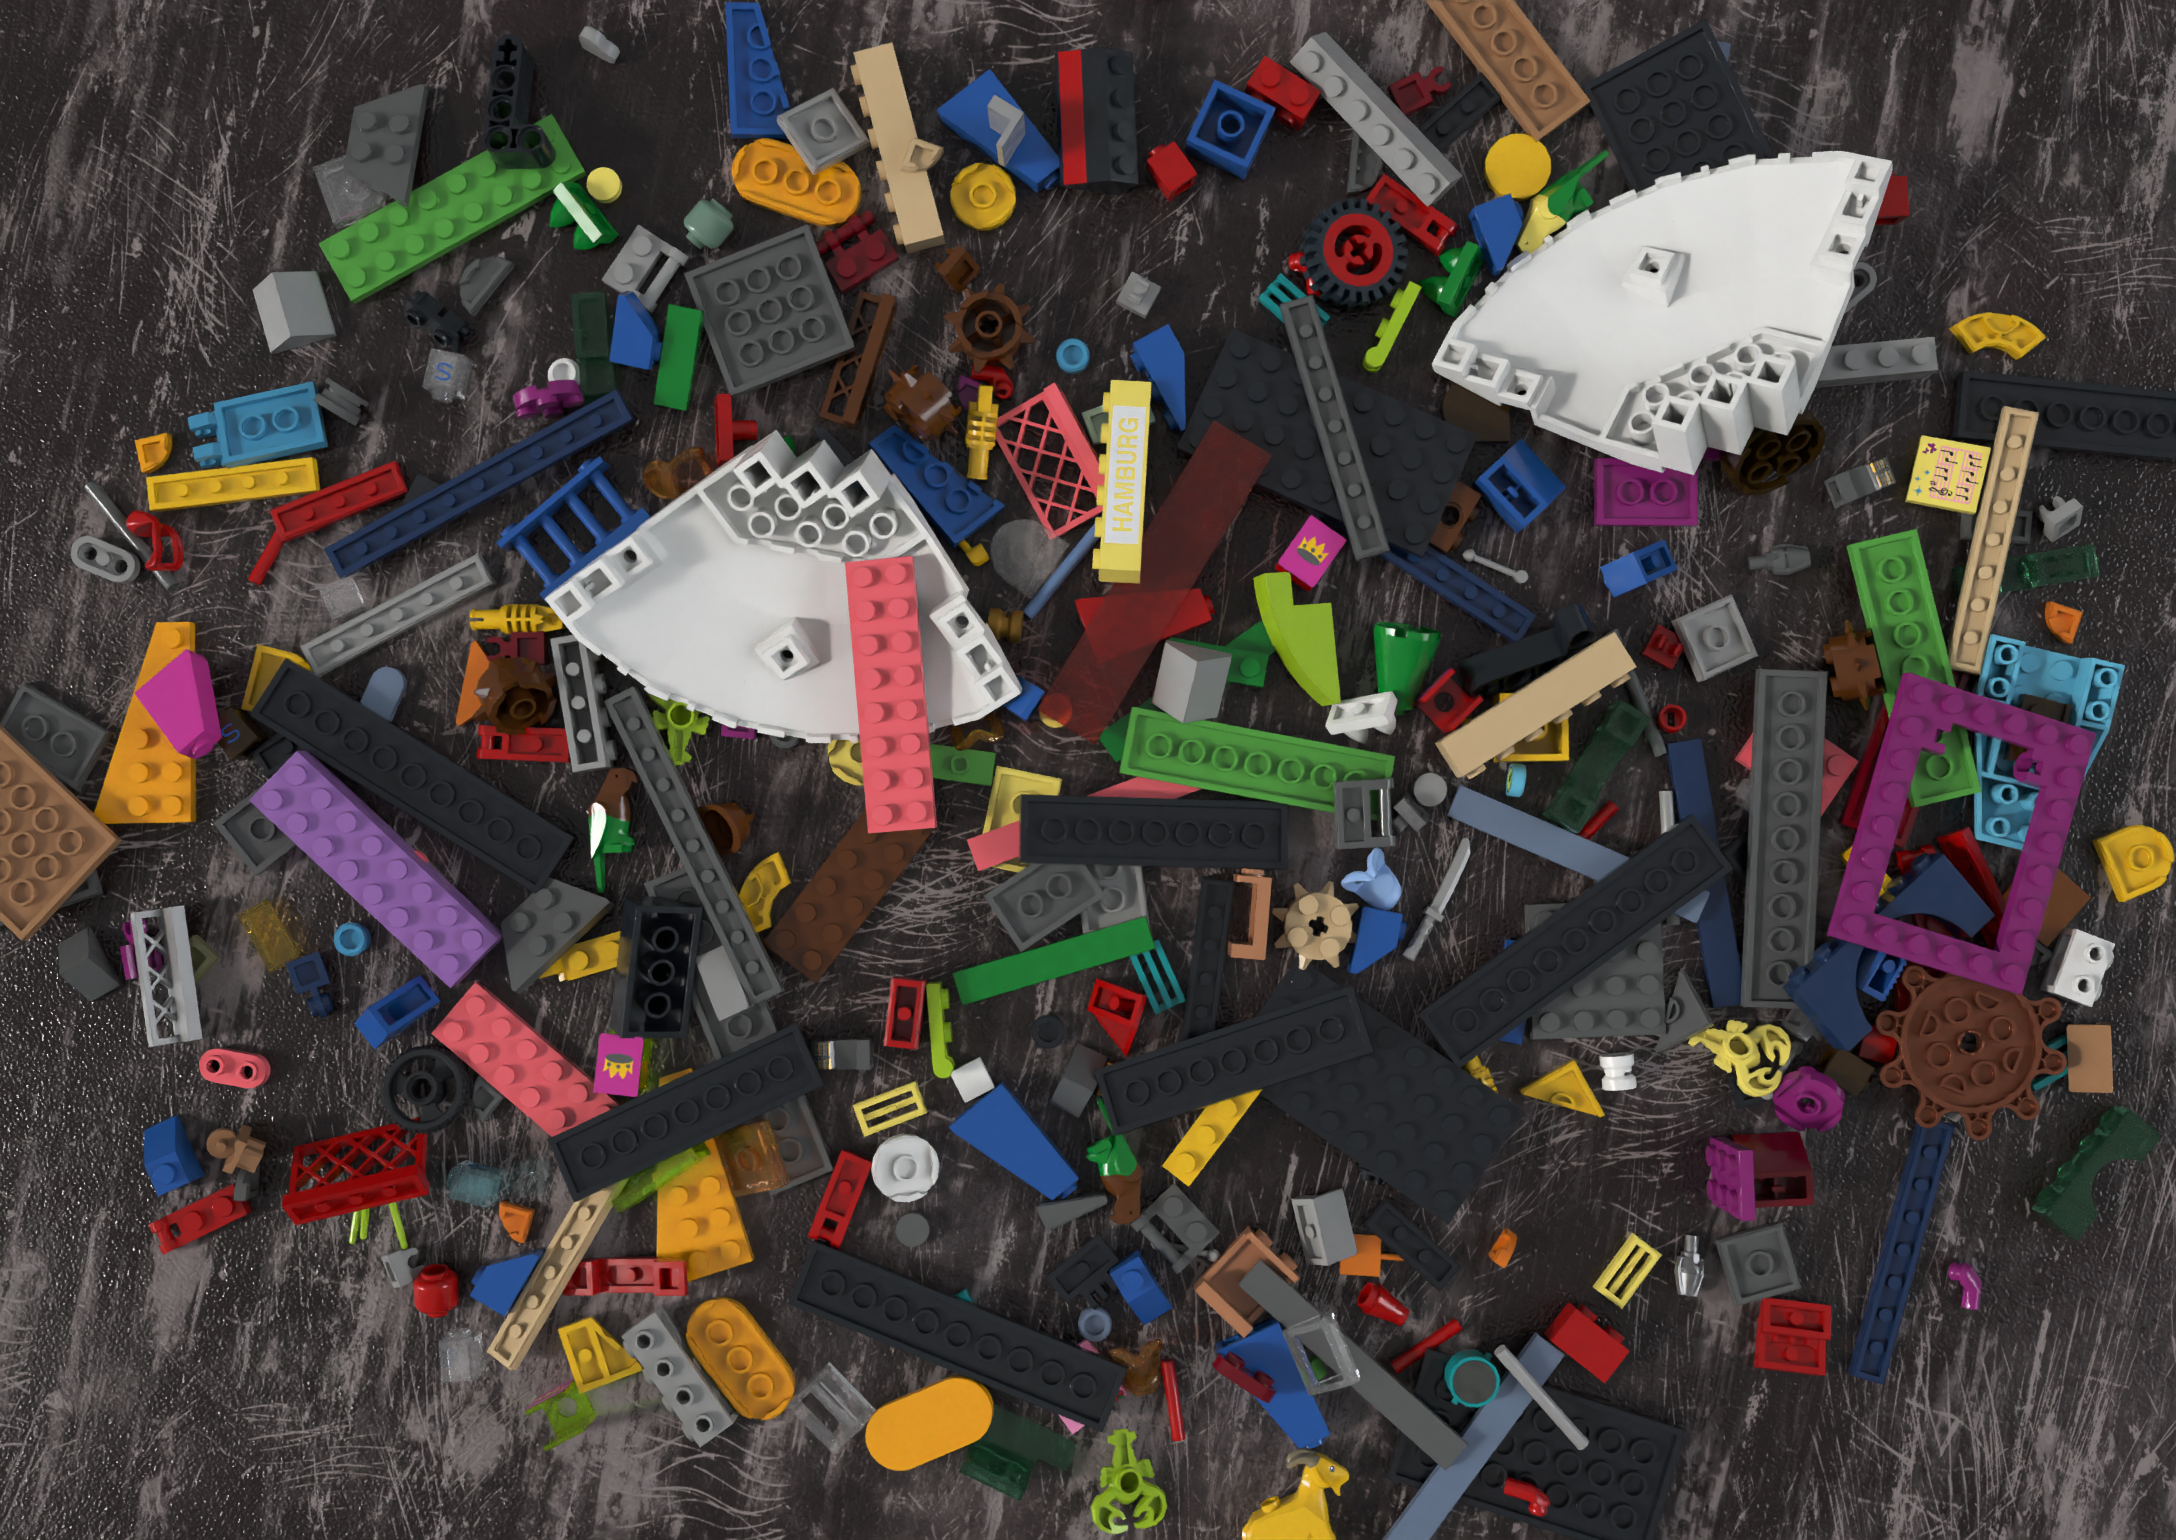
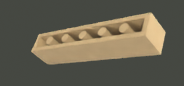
M893 43L853 52L856 64L850 67L855 86L862 84L865 96L859 97L864 118L870 116L873 128L867 129L872 149L879 148L882 160L876 161L880 180H887L890 192L884 193L889 213L896 212L899 224L893 225L897 244H904L907 254L946 244L927 171L919 173H905L901 171V165L911 136L918 137Z
M1610 633L1435 744L1456 777L1466 775L1468 779H1471L1487 769L1483 763L1495 757L1499 761L1513 753L1515 749L1512 745L1524 738L1526 743L1543 734L1544 731L1541 727L1553 720L1556 725L1573 715L1570 709L1581 702L1583 706H1587L1600 698L1602 695L1599 690L1609 684L1612 688H1615L1630 679L1631 677L1628 672L1637 666L1616 633Z

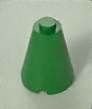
M1377 622L1374 625L1373 633L1378 694L1392 691L1398 700L1394 715H1405V710L1413 709L1440 642L1441 631L1420 626V628L1411 627L1405 623Z

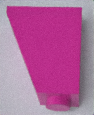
M185 649L135 692L137 698L178 753L198 759L208 754L213 749V745L222 738L209 665L205 657Z

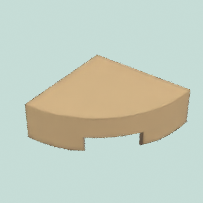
M911 136L901 165V171L905 173H919L928 170L939 161L944 148Z

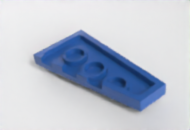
M725 2L731 138L788 139L777 123V116L790 110V106L781 82L780 72L773 55L759 3Z
M896 425L891 426L868 444V450L872 449L890 475L893 473L896 475L918 508L952 548H955L1005 508V505L997 499L993 500L983 493L982 488L974 482H968L954 472L955 468L945 461L942 463L929 453V449Z

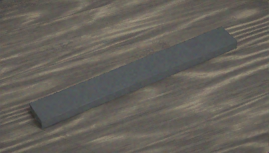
M1313 295L1280 304V311L1355 559L1360 561L1388 553L1390 548Z
M1262 1258L1239 1281L1238 1285L1445 1471L1468 1446V1442Z

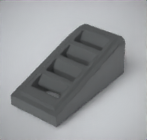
M1095 1191L1067 1196L1064 1199L1059 1197L1053 1201L1051 1199L1036 1202V1209L1046 1231H1050L1107 1204L1108 1196L1105 1191Z

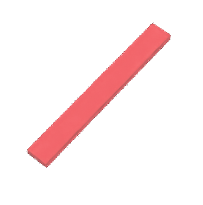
M1136 777L1087 796L1176 799L1201 788ZM1019 821L967 839L978 871L1019 857Z

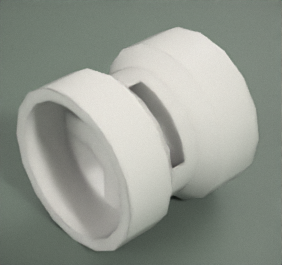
M1608 1053L1599 1056L1600 1066L1605 1072V1076L1601 1079L1603 1090L1618 1091L1637 1087L1636 1077L1631 1074V1067L1634 1065V1053Z

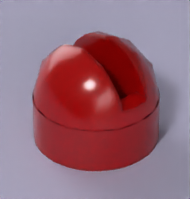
M1674 704L1665 706L1658 715L1659 727L1667 733L1680 731L1687 720L1683 708ZM1668 713H1673L1672 727L1668 726Z

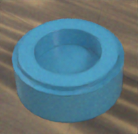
M1074 338L1063 341L1056 352L1058 366L1069 374L1082 372L1089 363V350L1086 344Z
M349 922L338 927L333 940L336 949L341 954L355 956L362 954L368 949L371 936L369 930L363 924Z

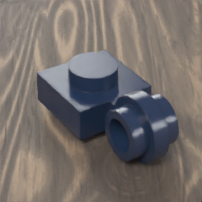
M320 951L285 963L296 994L300 995L311 991L313 997L308 998L307 1003L314 1018L317 1016L321 1018L329 1016L328 1012L334 1011L328 992L321 994L319 987L330 984L331 980Z

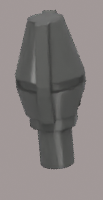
M1776 545L1770 547L1769 552H1765V555L1748 557L1749 570L1766 568L1767 571L1772 570L1773 574L1790 575L1811 567L1810 552L1806 546Z

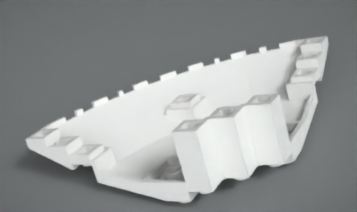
M1845 151L1813 152L1812 157L1791 158L1790 153H1779L1778 158L1756 159V154L1729 159V165L1709 169V166L1706 165L1702 166L1701 172L1681 177V172L1657 178L1655 179V185L1638 193L1633 189L1609 200V206L1591 214L1586 210L1567 222V228L1553 238L1551 235L1543 239L1544 244L1531 254L1526 250L1507 264V271L1496 283L1491 282L1485 288L1486 294L1475 306L1470 304L1453 322L1432 362L1433 370L1498 406L1504 403L1530 410L1534 425L1632 465L1661 473L1664 472L1665 468H1670L1694 475L1707 447L1741 455L1754 427L1788 436L1798 413L1803 414L1816 387L1855 287L1853 270L1864 247H1868L1893 170L1892 161ZM1841 251H1848L1849 253H1848V254H1842V253H1839V252H1841ZM1652 269L1658 270L1656 273L1649 272ZM1522 390L1527 391L1524 395L1517 394Z
M777 430L723 464L643 522L634 533L611 549L606 550L545 598L546 602L579 642L598 656L600 654L604 655L618 666L617 670L625 676L628 673L646 686L644 690L649 694L666 701L670 698L677 702H683L687 704L686 709L692 712L696 709L713 716L712 720L731 728L742 726L757 729V733L782 738L785 735L803 738L808 743H831L832 740H850V743H858L860 734L845 562L913 556L929 733L934 732L936 728L954 724V726L981 719L1021 694L1023 689L988 623L985 624L967 600L969 588L918 506L894 473L890 475L872 449L844 467L826 441L822 440L799 457H796ZM626 551H634L637 555V559H630L627 556ZM965 616L969 623L961 625L958 623L957 617ZM782 651H791L793 658L784 657Z

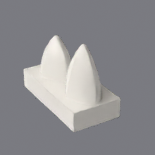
M1392 691L1342 700L1340 704L1332 705L1325 726L1331 735L1344 733L1349 738L1365 744L1368 739V728L1374 727L1383 733L1391 735L1396 727L1394 711L1398 700Z

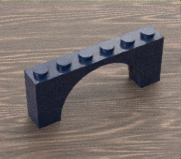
M1923 853L1911 862L1910 866L1912 868L1909 871L1891 880L1886 886L1887 891L1878 898L1874 911L1875 914L1891 919L1908 914H1922L1943 924L1954 936L1968 938L1974 936L1995 916L1944 854ZM1835 938L1830 943H1825L1817 948L1813 953L1814 958L1808 964L1792 971L1788 977L1790 980L1782 988L1813 1022L1833 1048L1849 1052L1873 1029L1862 1012L1856 992V969L1864 947Z

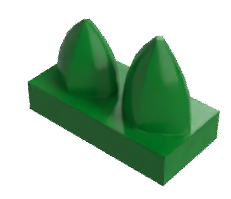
M560 182L553 190L558 198L551 210L549 226L551 228L564 227L576 220L578 225L573 240L575 249L588 250L594 248L599 243H611L619 235L579 183Z
M1469 241L1466 242L1464 248H1451L1443 251L1439 256L1443 267L1451 273L1449 277L1432 276L1418 281L1419 286L1422 287V292L1431 301L1439 304L1444 314L1455 318L1485 261L1480 246Z

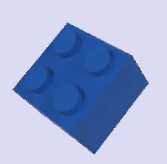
M1214 80L1186 139L1185 153L1245 180L1272 123L1276 108Z

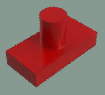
M717 394L714 400L717 466H722L734 458L733 440L757 439L756 420H732L731 394Z

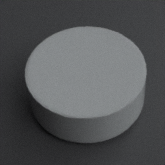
M1422 774L1414 781L1412 794L1419 804L1427 807L1436 806L1445 799L1447 785L1444 779L1437 774Z

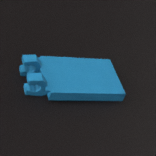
M312 381L213 403L215 411L188 417L189 429L192 432L195 431L197 438L217 435L218 441L192 447L194 460L200 462V466L203 469L220 465L222 467L226 466L229 469L328 447L321 405L313 401L317 393H319L317 385Z

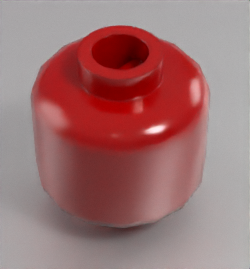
M432 1264L424 1267L415 1276L413 1281L414 1306L416 1309L431 1318L447 1315L448 1311L452 1310L459 1302V1282L455 1271L449 1269L444 1264Z

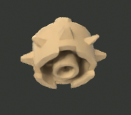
M1328 881L1320 892H1307L1299 883L1295 884V899L1288 904L1287 908H1273L1272 914L1282 921L1281 928L1283 932L1274 943L1275 947H1291L1292 950L1299 953V969L1305 970L1313 959H1326L1334 968L1339 967V952L1346 947L1347 943L1356 942L1357 934L1352 931L1351 916L1359 908L1358 904H1343L1339 899L1335 898L1334 882ZM1317 916H1320L1324 929L1322 932L1318 931L1317 935H1313V928L1309 927V922L1311 919L1316 921Z

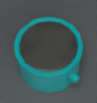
M1463 1350L1449 1359L1445 1367L1444 1379L1454 1397L1451 1400L1452 1403L1457 1405L1460 1402L1466 1407L1479 1408L1489 1404L1496 1397L1500 1387V1377L1496 1367L1490 1361L1493 1356L1492 1354L1487 1352L1483 1355L1477 1350Z

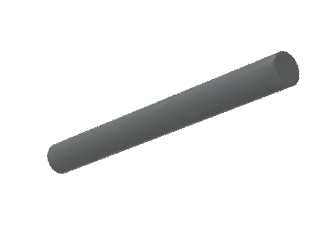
M95 480L88 482L84 489L144 563H146L153 553L152 549L141 536L135 535L126 527V517ZM152 571L167 591H171L179 585V582L170 571Z
M1618 628L1605 633V635L1615 632L1625 648ZM1632 669L1628 672L1631 678L1625 681V684L1654 755L1658 757L1668 753V750L1636 672Z

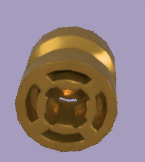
M990 607L988 625L997 641L1000 638L1004 639V637H1007L1010 643L1020 644L1024 611L1013 610L1010 614H1007L1000 608Z

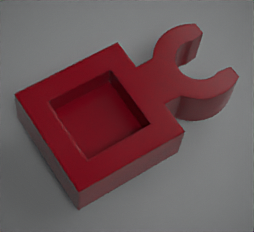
M1443 66L1433 68L1425 79L1422 78L1418 71L1388 86L1387 90L1393 103L1406 117L1432 105L1433 99L1431 94L1441 96L1450 90V82L1438 85L1434 80L1435 77L1442 75L1444 71Z
M510 632L511 642H507L505 639L497 636L487 638L488 643H498L501 648L499 654L487 656L489 661L499 656L506 658L524 657L530 660H537L538 666H548L547 632Z

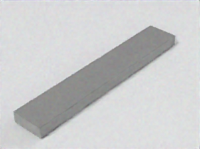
M477 553L300 646L313 673L320 677L495 585L496 582L482 555Z

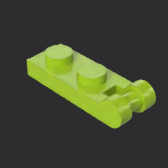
M1409 281L1405 290L1398 288L1390 304V307L1395 310L1390 320L1383 318L1375 336L1380 338L1377 346L1370 348L1362 359V368L1366 373L1373 374L1378 372L1385 362L1422 288L1421 286Z
M942 981L928 982L926 984L933 1071L937 1077L947 1078L955 1068L953 1058L947 1053V1043L952 1042L951 1022H945L944 1009L950 1008L948 988L942 989Z

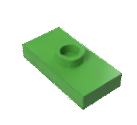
M930 744L933 778L992 786L996 753Z

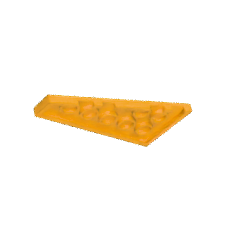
M156 622L94 814L104 824L196 822V759L176 751L135 695L138 689L185 649L195 653V623Z
M691 1067L661 1077L659 1079V1087L694 1071L695 1068ZM716 1137L658 1164L657 1257L687 1260L688 1282L754 1260Z

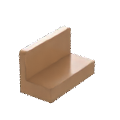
M2111 1023L2068 1024L2069 1091L2113 1093Z

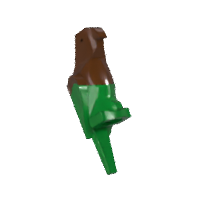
M611 768L595 801L588 808L591 858H594L598 893L605 892V853L633 851V845L636 844L634 838L628 833L631 822L628 794L632 790L634 782H640L638 773L631 768Z
M1097 1096L1095 1100L1112 1135L1086 1148L1088 1151L1086 1158L1089 1161L1097 1162L1103 1184L1110 1194L1115 1197L1113 1205L1114 1214L1109 1215L1110 1219L1117 1224H1128L1140 1217L1142 1170L1123 1135H1113L1105 1105L1100 1096Z

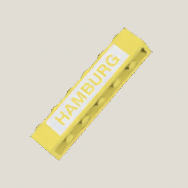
M1111 380L1110 392H1104L1103 412L1109 413L1108 423H1102L1101 443L1107 444L1106 454H1100L1099 474L1105 475L1104 485H1098L1097 506H1103L1102 517L1095 518L1094 537L1101 538L1100 549H1093L1092 569H1099L1100 582L1140 584L1151 382Z

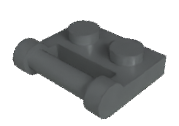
M1392 777L1333 781L1337 849L1396 845V835L1392 834L1391 789L1394 788ZM1369 790H1377L1379 835L1371 836Z
M1174 1182L1140 1214L1138 1219L1130 1224L1136 1232L1140 1230L1171 1264L1170 1269L1176 1275L1220 1234V1231ZM1157 1214L1188 1247L1182 1255L1150 1222L1153 1216Z

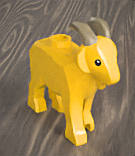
M1308 1448L1295 1449L1286 1458L1287 1468L1291 1469L1296 1465L1306 1464L1297 1491L1281 1499L1278 1496H1272L1264 1500L1260 1504L1261 1509L1253 1512L1247 1524L1243 1527L1242 1540H1337L1329 1523L1328 1505L1324 1489L1331 1487L1334 1493L1340 1496V1487L1349 1480V1472L1345 1467L1324 1454Z

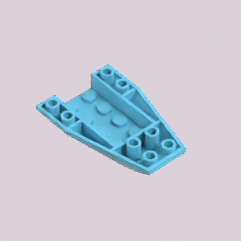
M1990 634L1976 694L2014 707L2017 705L2019 694H2028L2072 705L2068 724L2096 733L2085 772L2086 775L2109 732L2125 665L2096 658L2068 656L2026 646L2024 641ZM1974 732V763L1981 792L1974 794V837L1976 840L2022 850L2040 788L2016 780L2013 775L2015 762L2003 759L2007 742ZM2031 766L2029 772L2034 774L2036 767Z

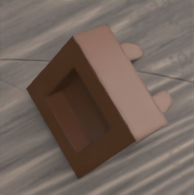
M958 245L955 249L948 248L946 250L949 255L943 264L936 262L935 267L947 284L960 294L981 268L967 250Z

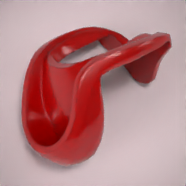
M138 510L131 512L127 517L126 527L137 536L152 538L154 552L145 563V568L150 571L179 570L183 565L184 552L182 540L178 532L173 527L160 523L159 519L154 515ZM170 536L173 547V563H161L163 547L160 537Z

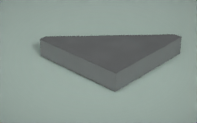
M1684 969L1678 971V979L1672 998L1670 997L1665 1013L1666 1034L1660 1035L1658 1045L1655 1046V1050L1659 1054L1715 1025L1688 973Z

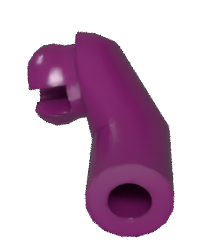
M1958 1262L1951 1263L1948 1271L1949 1278L1960 1281V1284L1963 1286L1961 1307L1979 1310L1982 1286L1980 1277L1970 1264L1965 1262L1962 1264Z

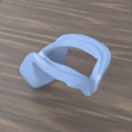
M1375 847L1368 855L1367 871H1354L1346 875L1341 881V885L1345 890L1356 893L1370 907L1390 910L1399 901L1402 890L1398 879L1385 864L1383 851L1379 847Z

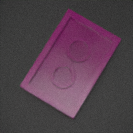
M1597 458L1594 460V527H1695L1698 525L1697 470L1694 475L1670 468H1665L1664 472L1661 473L1632 465L1617 458Z
M1724 1136L1710 1137V1146L1706 1147V1162L1708 1166H1711V1180L1707 1181L1709 1199L1712 1200V1204L1741 1221H1756L1753 1150Z

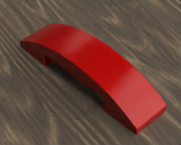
M648 1256L584 1258L580 1261L563 1290V1296H594L598 1293H654V1296L688 1295L687 1260Z

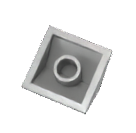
M317 271L272 272L253 289L270 353L276 354L337 336Z
M1166 640L1152 704L1182 723L1218 717L1232 654Z

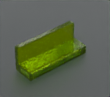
M705 1142L639 1172L629 1177L621 1191V1195L611 1202L618 1213L632 1208L711 1155V1152Z

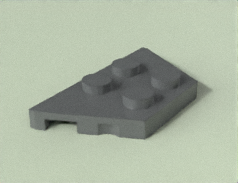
M419 84L354 107L343 167L347 174L360 182L368 183L377 192L387 194L403 207H409L429 92L425 84Z
M549 877L541 890L537 893L533 892L500 923L511 989L521 995L616 905L604 897Z

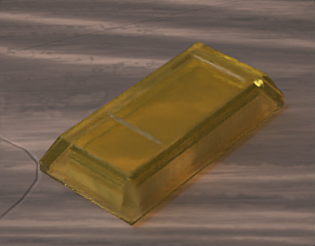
M268 899L237 915L270 974L284 967L285 963L301 957Z

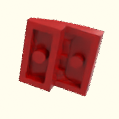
M1775 1298L1762 1299L1756 1331L1754 1368L1825 1376L1826 1341L1831 1340V1305Z

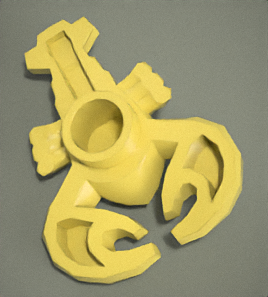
M1729 1020L1725 1031L1714 1028L1707 1029L1689 1039L1688 1044L1694 1047L1701 1042L1705 1047L1717 1054L1714 1064L1727 1073L1732 1072L1731 1066L1735 1067L1737 1085L1743 1093L1752 1097L1769 1095L1777 1089L1782 1079V1072L1777 1070L1770 1080H1766L1764 1076L1771 1072V1068L1768 1067L1749 1073V1069L1756 1067L1760 1063V1053L1757 1044L1760 1043L1767 1058L1772 1062L1776 1058L1773 1050H1777L1780 1056V1066L1785 1065L1791 1050L1788 1034L1781 1027L1769 1023L1759 1025L1749 1033L1744 1034L1743 1031L1748 1026L1746 1022Z

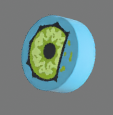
M1511 763L1506 780V795L1520 797L1524 792L1526 783V766L1524 764Z

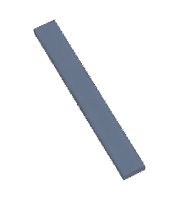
M1459 785L1446 814L1447 817L1596 881L1629 859L1627 856L1462 785ZM1704 890L1673 914L1697 923L1710 892Z
M1535 1332L1516 1359L1542 1387L1565 1354ZM1509 1370L1500 1379V1387L1496 1397L1489 1404L1480 1407L1460 1433V1436L1468 1442V1446L1446 1471L1439 1464L1435 1467L1382 1540H1429L1533 1399Z

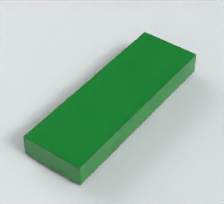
M669 304L654 398L655 405L685 411L689 410L704 310Z

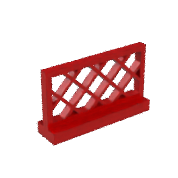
M421 1117L415 1118V1119H412V1120L419 1122V1120L421 1119ZM394 1123L295 1146L293 1148L289 1194L283 1195L282 1208L296 1226L428 1195L430 1183L425 1177L428 1133H417L406 1145L400 1139L409 1131L400 1128ZM386 1139L374 1153L367 1149L374 1140ZM394 1145L402 1149L390 1162L382 1158ZM342 1147H353L341 1160L334 1157ZM361 1153L368 1156L369 1158L357 1170L349 1166ZM320 1154L308 1168L303 1166L304 1156ZM410 1155L416 1158L414 1165L398 1168ZM328 1161L334 1163L335 1166L323 1178L316 1174ZM376 1163L384 1167L379 1173L364 1176ZM343 1171L351 1174L346 1181L331 1184ZM311 1178L318 1182L313 1188L300 1191V1188Z

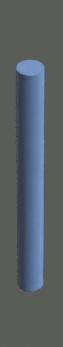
M1095 523L1024 608V614L1031 620H1033L1098 541L1099 537H1094Z

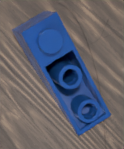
M1169 324L1135 341L1132 347L1134 353L1130 355V358L1138 373L1144 371L1149 382H1151V397L1154 402L1160 400L1166 411L1162 413L1166 425L1170 431L1176 429L1181 437L1186 430L1184 351Z

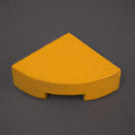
M169 433L134 440L141 471L144 474H150L158 470L170 456L172 435Z

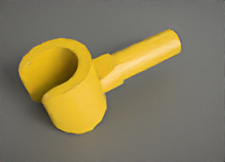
M966 540L958 544L974 566H980L990 560L981 543L973 548L970 547Z

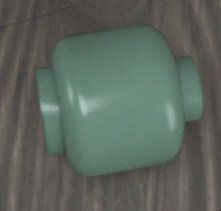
M714 198L710 201L701 199L684 219V225L689 231L686 237L699 249H702L705 245L711 249H717L733 231L734 225L730 220L733 215Z

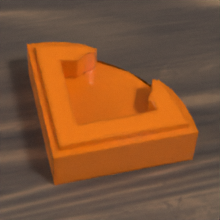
M2052 601L2046 602L2045 620L2050 632L2059 641L2067 645L2073 644L2083 612Z
M501 1201L499 1217L504 1228L512 1239L524 1244L527 1241L535 1209Z
M1508 1228L1504 1229L1488 1253L1489 1257L1504 1269L1514 1252L1517 1235Z

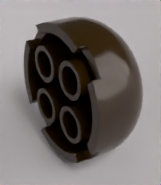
M1805 407L1803 414L1798 413L1788 436L1754 427L1741 455L1719 450L1721 467L1732 484L1741 489L1745 495L1769 493L1790 483L1785 476L1796 472L1804 464L1807 467L1812 465L1823 448L1825 430L1812 412ZM1772 468L1779 475L1775 480L1761 482L1770 475Z

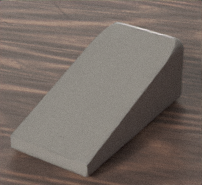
M723 945L696 957L697 967L719 1021L753 1006Z

